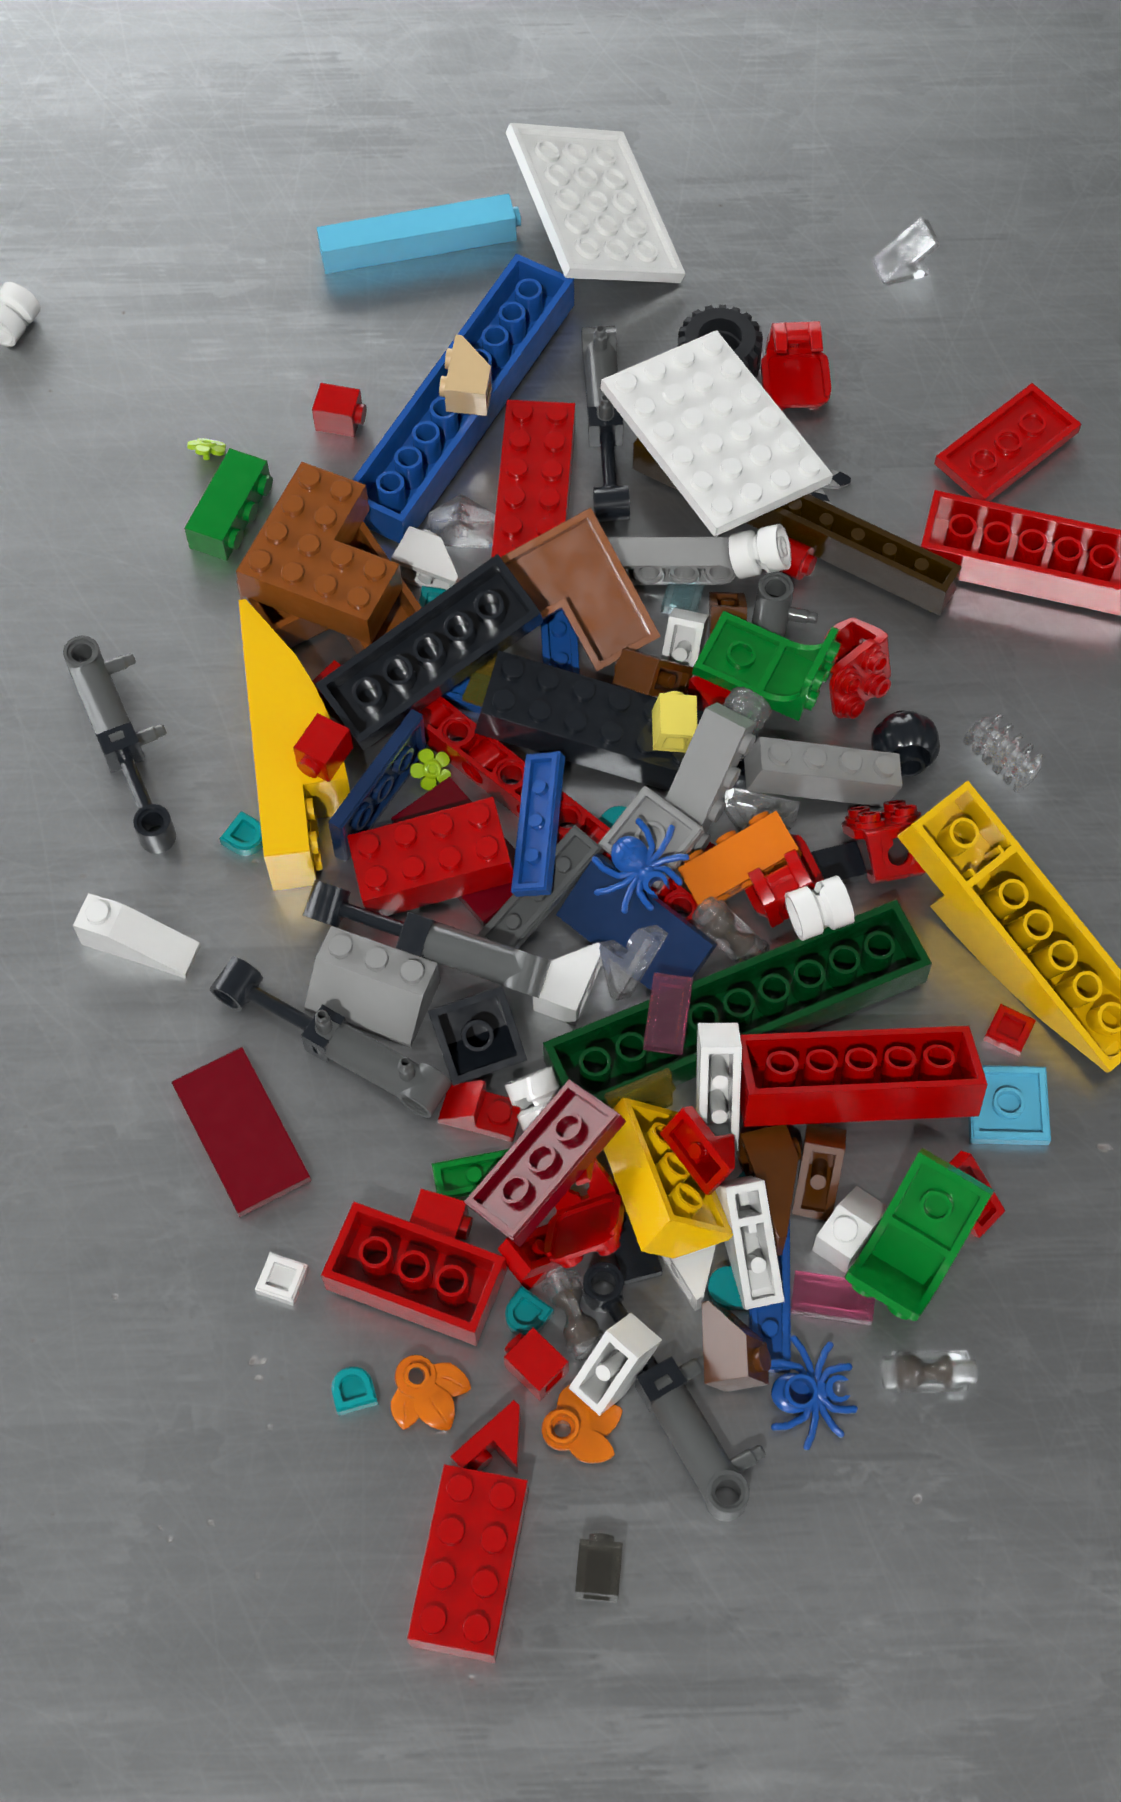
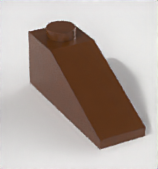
M776 1125L740 1133L738 1151H736L738 1161L745 1176H753L765 1180L777 1256L782 1255L786 1242L798 1161L801 1160L799 1142L796 1137L790 1136L787 1125Z

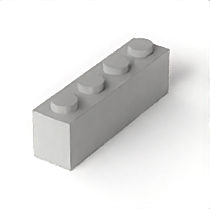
M719 703L705 708L665 798V801L705 830L704 835L689 854L700 849L704 852L711 839V835L707 834L712 821L715 823L718 821L726 806V803L722 801L727 788L730 790L733 788L739 778L741 769L737 768L742 755H748L756 740V736L752 732L757 723Z
M759 737L748 755L744 758L746 791L883 807V803L891 801L903 787L900 755L897 753Z

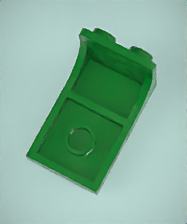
M723 611L693 666L692 674L799 721L805 709L812 711L819 697V689L822 683H826L831 674L830 671L835 664L833 661L841 646V643L835 641L839 629L831 627L825 641L821 644L805 645L786 639Z
M922 1148L918 1152L868 1243L845 1275V1279L851 1283L852 1288L860 1295L868 1298L874 1297L887 1305L888 1310L896 1317L904 1320L918 1321L936 1294L995 1190Z

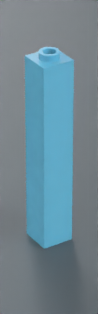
M503 194L317 227V234L325 274L517 241L516 227L521 226L519 207L512 206L510 195Z

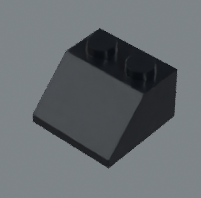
M498 986L428 1010L453 1086L527 1061L503 986Z

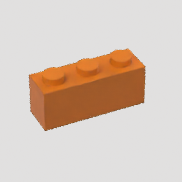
M764 811L754 816L748 822L749 827L738 833L732 830L723 834L715 841L716 846L706 852L700 849L689 854V860L683 861L684 864L677 868L696 903L704 913L752 886L753 884L748 876L749 872L760 868L766 876L786 866L784 854L793 849L797 850L800 857L803 856L777 811L771 814L768 811Z

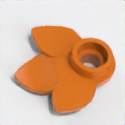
M408 1356L399 1362L395 1370L394 1378L397 1390L391 1400V1413L402 1430L409 1428L420 1418L432 1428L448 1431L452 1427L455 1416L452 1397L468 1392L471 1389L470 1382L466 1375L451 1363L432 1364L424 1356ZM412 1368H418L423 1373V1380L419 1384H414L409 1380V1372Z
M568 1385L559 1394L557 1408L549 1412L543 1420L542 1436L544 1441L552 1449L558 1451L569 1450L577 1460L584 1463H602L614 1457L615 1453L612 1445L605 1437L619 1423L622 1416L621 1407L614 1404L599 1416L569 1389L570 1385ZM566 1424L571 1431L566 1437H559L554 1430L557 1425Z

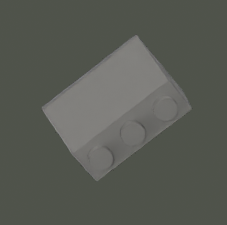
M331 926L315 958L304 1009L316 1014L323 1004L344 1016L346 1023L353 1028L411 1048L440 984L438 963Z

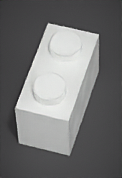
M629 1313L606 1330L569 1386V1389L600 1416L625 1396L635 1381L636 1376L640 1374L662 1339L635 1315Z

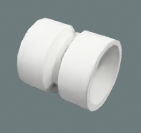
M6 282L0 289V344L6 347H13L25 332V327H28L35 319L41 307L30 291L14 282Z
M781 524L762 527L758 530L757 534L753 530L731 534L729 537L730 561L739 579L759 576L763 569L767 573L788 570L791 566L790 542L785 528Z
M833 876L816 882L814 890L804 886L785 893V904L790 921L797 936L802 941L823 934L825 926L835 930L854 923L852 903L846 887L839 876Z
M552 1066L532 1072L504 1085L512 1106L520 1107L521 1111L517 1119L523 1132L557 1094L556 1092L560 1084Z

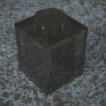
M603 1533L589 1534V1539H580L575 1599L618 1603L623 1543L614 1542V1536Z

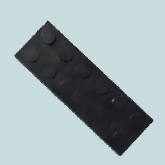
M496 554L316 683V686L344 725L350 729V733L363 751H365L396 729L411 709L417 712L421 711L495 658L499 650H506L543 623L542 615L500 556Z
M498 651L474 733L539 753L561 751L566 761L669 791L685 755L683 752L653 750L652 709L657 700L656 697L507 652ZM697 710V724H699L703 711Z

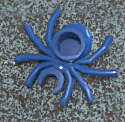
M637 818L635 822L644 832L649 848L647 849L646 845L636 837L624 836L619 838L612 846L611 859L615 867L621 872L605 866L597 856H593L592 862L600 871L616 879L625 878L621 882L609 887L596 889L594 894L596 896L609 894L630 884L622 901L621 912L623 914L628 912V905L635 888L642 904L647 910L652 911L654 906L646 897L643 888L650 897L659 899L655 892L651 890L654 882L663 881L665 886L670 889V883L662 872L668 875L677 885L683 884V880L668 866L661 865L679 860L687 861L689 860V855L680 853L658 859L672 839L675 830L674 825H669L665 838L654 853L656 846L652 833L643 820Z
M796 1335L791 1336V1341L798 1349L805 1363L806 1370L801 1364L782 1358L771 1359V1367L783 1366L798 1371V1373L784 1374L776 1379L771 1389V1396L774 1404L780 1410L787 1413L803 1412V1414L788 1422L773 1423L771 1429L773 1431L791 1429L808 1420L812 1411L809 1433L803 1445L805 1450H809L816 1436L819 1411L832 1432L840 1438L844 1437L845 1433L836 1425L827 1409L833 1413L843 1414L856 1413L858 1411L856 1405L843 1406L833 1404H839L850 1397V1395L839 1397L833 1392V1384L835 1382H846L848 1378L842 1375L828 1378L830 1374L850 1371L853 1366L850 1363H841L829 1366L822 1372L827 1356L834 1347L833 1342L829 1341L820 1353L814 1372L813 1363L804 1345Z

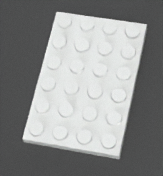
M522 123L509 124L506 135L565 278L681 283L686 273L624 132Z
M717 330L601 380L600 389L714 537L831 484L833 477L831 471Z

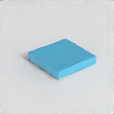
M982 1065L988 1085L980 1115L968 1117L969 1144L1049 1145L1051 1142L1046 1067Z

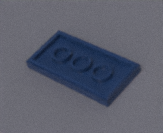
M413 709L410 710L328 821L334 855L345 862L350 859L351 851L347 836L370 830L411 775L410 766L413 763L420 762L417 756L418 752L426 748L424 720L421 713Z
M602 853L595 854L605 866L621 872ZM591 860L556 915L592 944L600 943L605 945L604 954L657 996L691 983L718 944L662 900L650 897L644 888L643 892L653 904L654 909L652 911L646 909L638 898L635 888L628 905V912L623 914L621 912L622 901L630 884L609 894L596 896L594 894L596 889L609 887L621 882L625 878L616 879L600 871Z

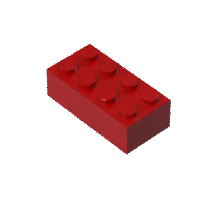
M493 797L347 836L365 909L384 916L512 883L513 868Z
M353 1201L321 1277L326 1290L477 1346L507 1269L506 1258L501 1255Z
M444 1464L407 1636L410 1647L491 1663L496 1662L528 1498V1480Z

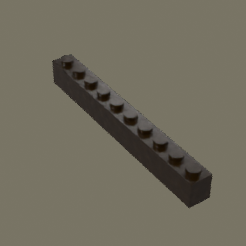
M637 438L633 443L632 469L678 490L639 438ZM810 494L746 522L757 529L781 524L785 528L788 537L813 547V556L939 616L956 591L962 566Z

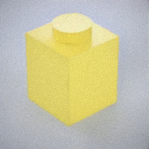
M678 691L659 694L652 709L653 750L686 753L698 726L697 696L684 695Z

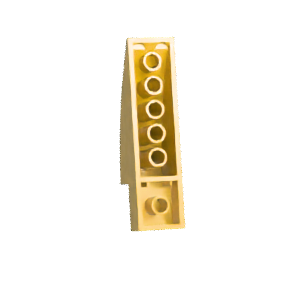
M241 599L238 601L263 853L273 891L313 886L314 880H317L316 871L323 870L321 850L318 844L319 828L317 819L332 817L350 793L344 762L342 763L330 782L319 777H308L297 767L293 747L317 713L329 719L330 716L314 683L296 654L246 599Z
M967 780L897 835L944 894L930 907L979 962L1041 1021L1108 1073L1121 1063V969Z

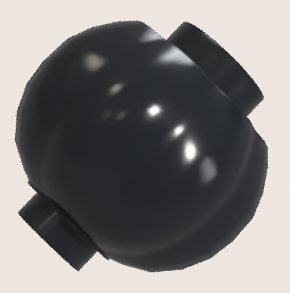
M900 710L888 715L875 727L871 735L873 751L897 753L900 755L902 777H913L923 772L935 761L940 751L938 730L934 722L914 711Z

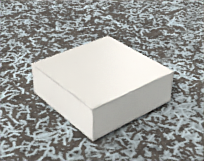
M270 1252L256 1285V1294L294 1306L308 1273V1265Z

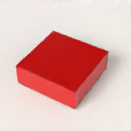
M1000 1004L983 1040L1019 1057L1036 1020Z

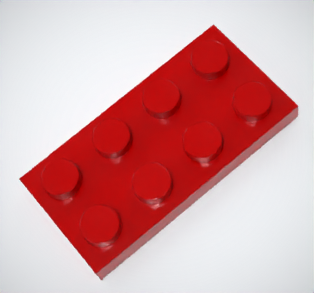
M1031 383L936 455L934 465L972 498L990 502L1078 434L1082 424L1036 385Z

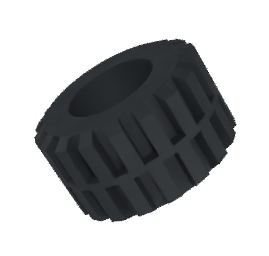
M710 305L705 306L704 311L697 309L692 312V317H686L683 321V327H680L678 332V346L717 330L748 370L757 378L758 371L760 370L763 336L762 332L759 331V324L757 321H751L752 316L747 312L742 314L737 307L728 309L726 305H719V308H713Z

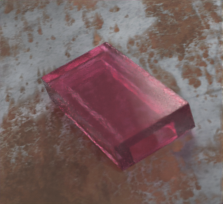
M654 973L643 1050L683 1055L693 978Z
M795 1270L790 1314L872 1325L874 1297L868 1298L860 1295L852 1288L851 1283L843 1277Z

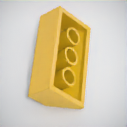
M622 1097L613 1110L619 1113L626 1120V1123L603 1150L608 1159L641 1251L674 1259L728 1241L733 1236L716 1191L706 1196L660 1135V1132L678 1112Z

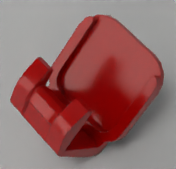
M820 321L772 323L765 345L766 355L761 360L762 387L781 410L786 408L817 409L826 404L830 399L832 387L829 360L821 352L823 351Z
M849 618L833 626L839 629L835 641L841 643V646L833 661L835 664L830 671L833 675L830 679L829 690L832 713L839 719L857 718L862 713L866 701L873 697L882 698L891 687V681L889 680L891 677L888 634L857 618Z
M892 800L884 802V809L881 811H870L869 806L847 809L848 816L842 822V830L844 834L853 839L865 840L872 867L871 870H866L867 879L871 884L922 876L926 873L909 851L907 859L899 865L892 864L888 858V851L893 846V839L898 838L897 835L922 816L921 812L917 811V805H906L905 800Z
M790 834L802 853V857L799 856L796 849H793L784 854L786 866L766 876L760 868L748 873L753 885L746 888L745 892L758 915L767 918L771 928L789 918L785 904V893L804 886L814 890L816 882L824 880L806 842L799 835Z
M596 1158L576 1181L577 1186L589 1182L587 1195L581 1196L579 1192L569 1189L555 1205L557 1213L548 1223L544 1253L548 1260L561 1265L563 1268L576 1266L582 1261L584 1254L594 1251L598 1252L600 1256H607L614 1253L620 1247L619 1239L624 1222L625 1205L617 1185Z

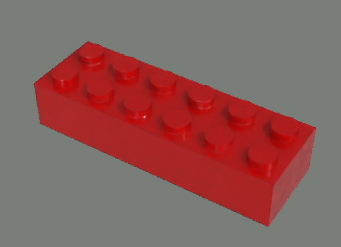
M507 400L491 558L496 554L502 557L568 520L575 439V403Z
M934 491L921 547L962 566L959 576L960 581L1121 616L1120 529L943 491Z
M969 1026L740 1035L742 1044L740 1110L744 1127L975 1117L980 1115L988 1085Z

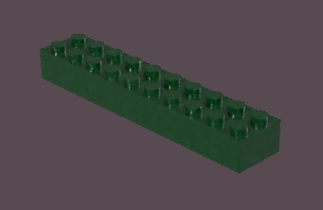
M896 899L854 916V923L835 930H832L830 927L824 928V932L821 935L804 941L797 939L543 1042L544 1062L546 1067L552 1066L560 1084L558 1092L568 1080H571L613 1109L622 1097L640 1101L696 1078L698 1023H738L740 1035L807 1032L925 983L932 962Z

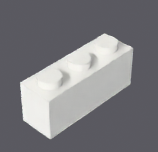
M698 1023L696 1111L715 1136L732 1133L735 1137V1151H738L742 1044L738 1023Z

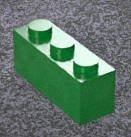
M229 448L184 528L190 549L228 561L233 550H237L240 547L247 524L255 520L262 497L267 496L272 488L273 478L270 476L267 460Z

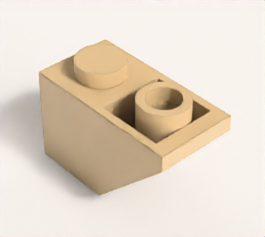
M455 335L453 349L447 348L445 369H448L447 376H441L439 396L445 397L446 412L487 416L492 392L491 366L462 335Z

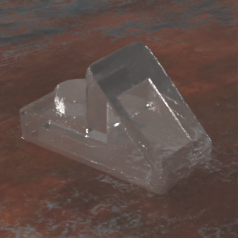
M921 216L872 259L883 284L888 286L928 276L930 272L924 259L936 250L940 243L929 220Z
M657 925L639 928L631 935L626 947L629 950L614 940L599 943L600 955L611 998L617 1001L632 996L669 933Z

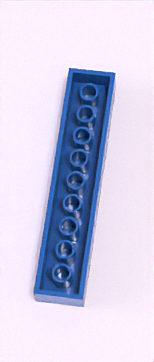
M515 254L457 334L462 335L491 366L492 392L487 416L446 412L445 397L439 396L441 376H447L448 369H445V351L352 479L366 485L369 512L363 521L369 530L400 543L409 526L418 529L574 307V278H565L563 273ZM454 340L451 342L448 348L453 349Z

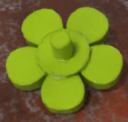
M197 438V440L188 441L187 448L195 450V453L198 455H203L204 460H210V453L216 456L224 455L226 444L208 438Z
M424 748L417 755L421 763H413L410 766L411 776L417 779L422 778L420 786L424 790L430 791L436 786L437 782L441 783L448 777L451 778V772L443 769L450 762V758L445 752H438L434 756L431 749Z

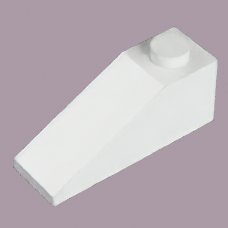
M88 893L73 924L81 945L183 978L187 977L201 946L200 942L125 904Z
M745 1176L723 1181L715 1191L733 1233V1236L724 1243L743 1309L748 1310L785 1302L765 1180L753 1176Z

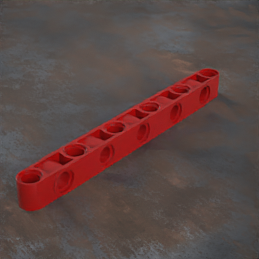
M441 696L419 711L423 715L426 744L437 753L445 752L450 758V764L519 817L525 761L498 740L474 733L477 724ZM456 737L464 738L462 741L458 742L451 740ZM511 779L519 781L516 784L505 783L507 780ZM562 791L556 845L571 829L559 826L565 822L576 825L599 844L610 828ZM604 851L603 855L612 861L611 856ZM671 878L668 879L670 889L665 884L659 892L651 887V890L655 892L658 898L674 911H684L689 916L685 919L696 927L698 904L691 893L682 886L677 885Z

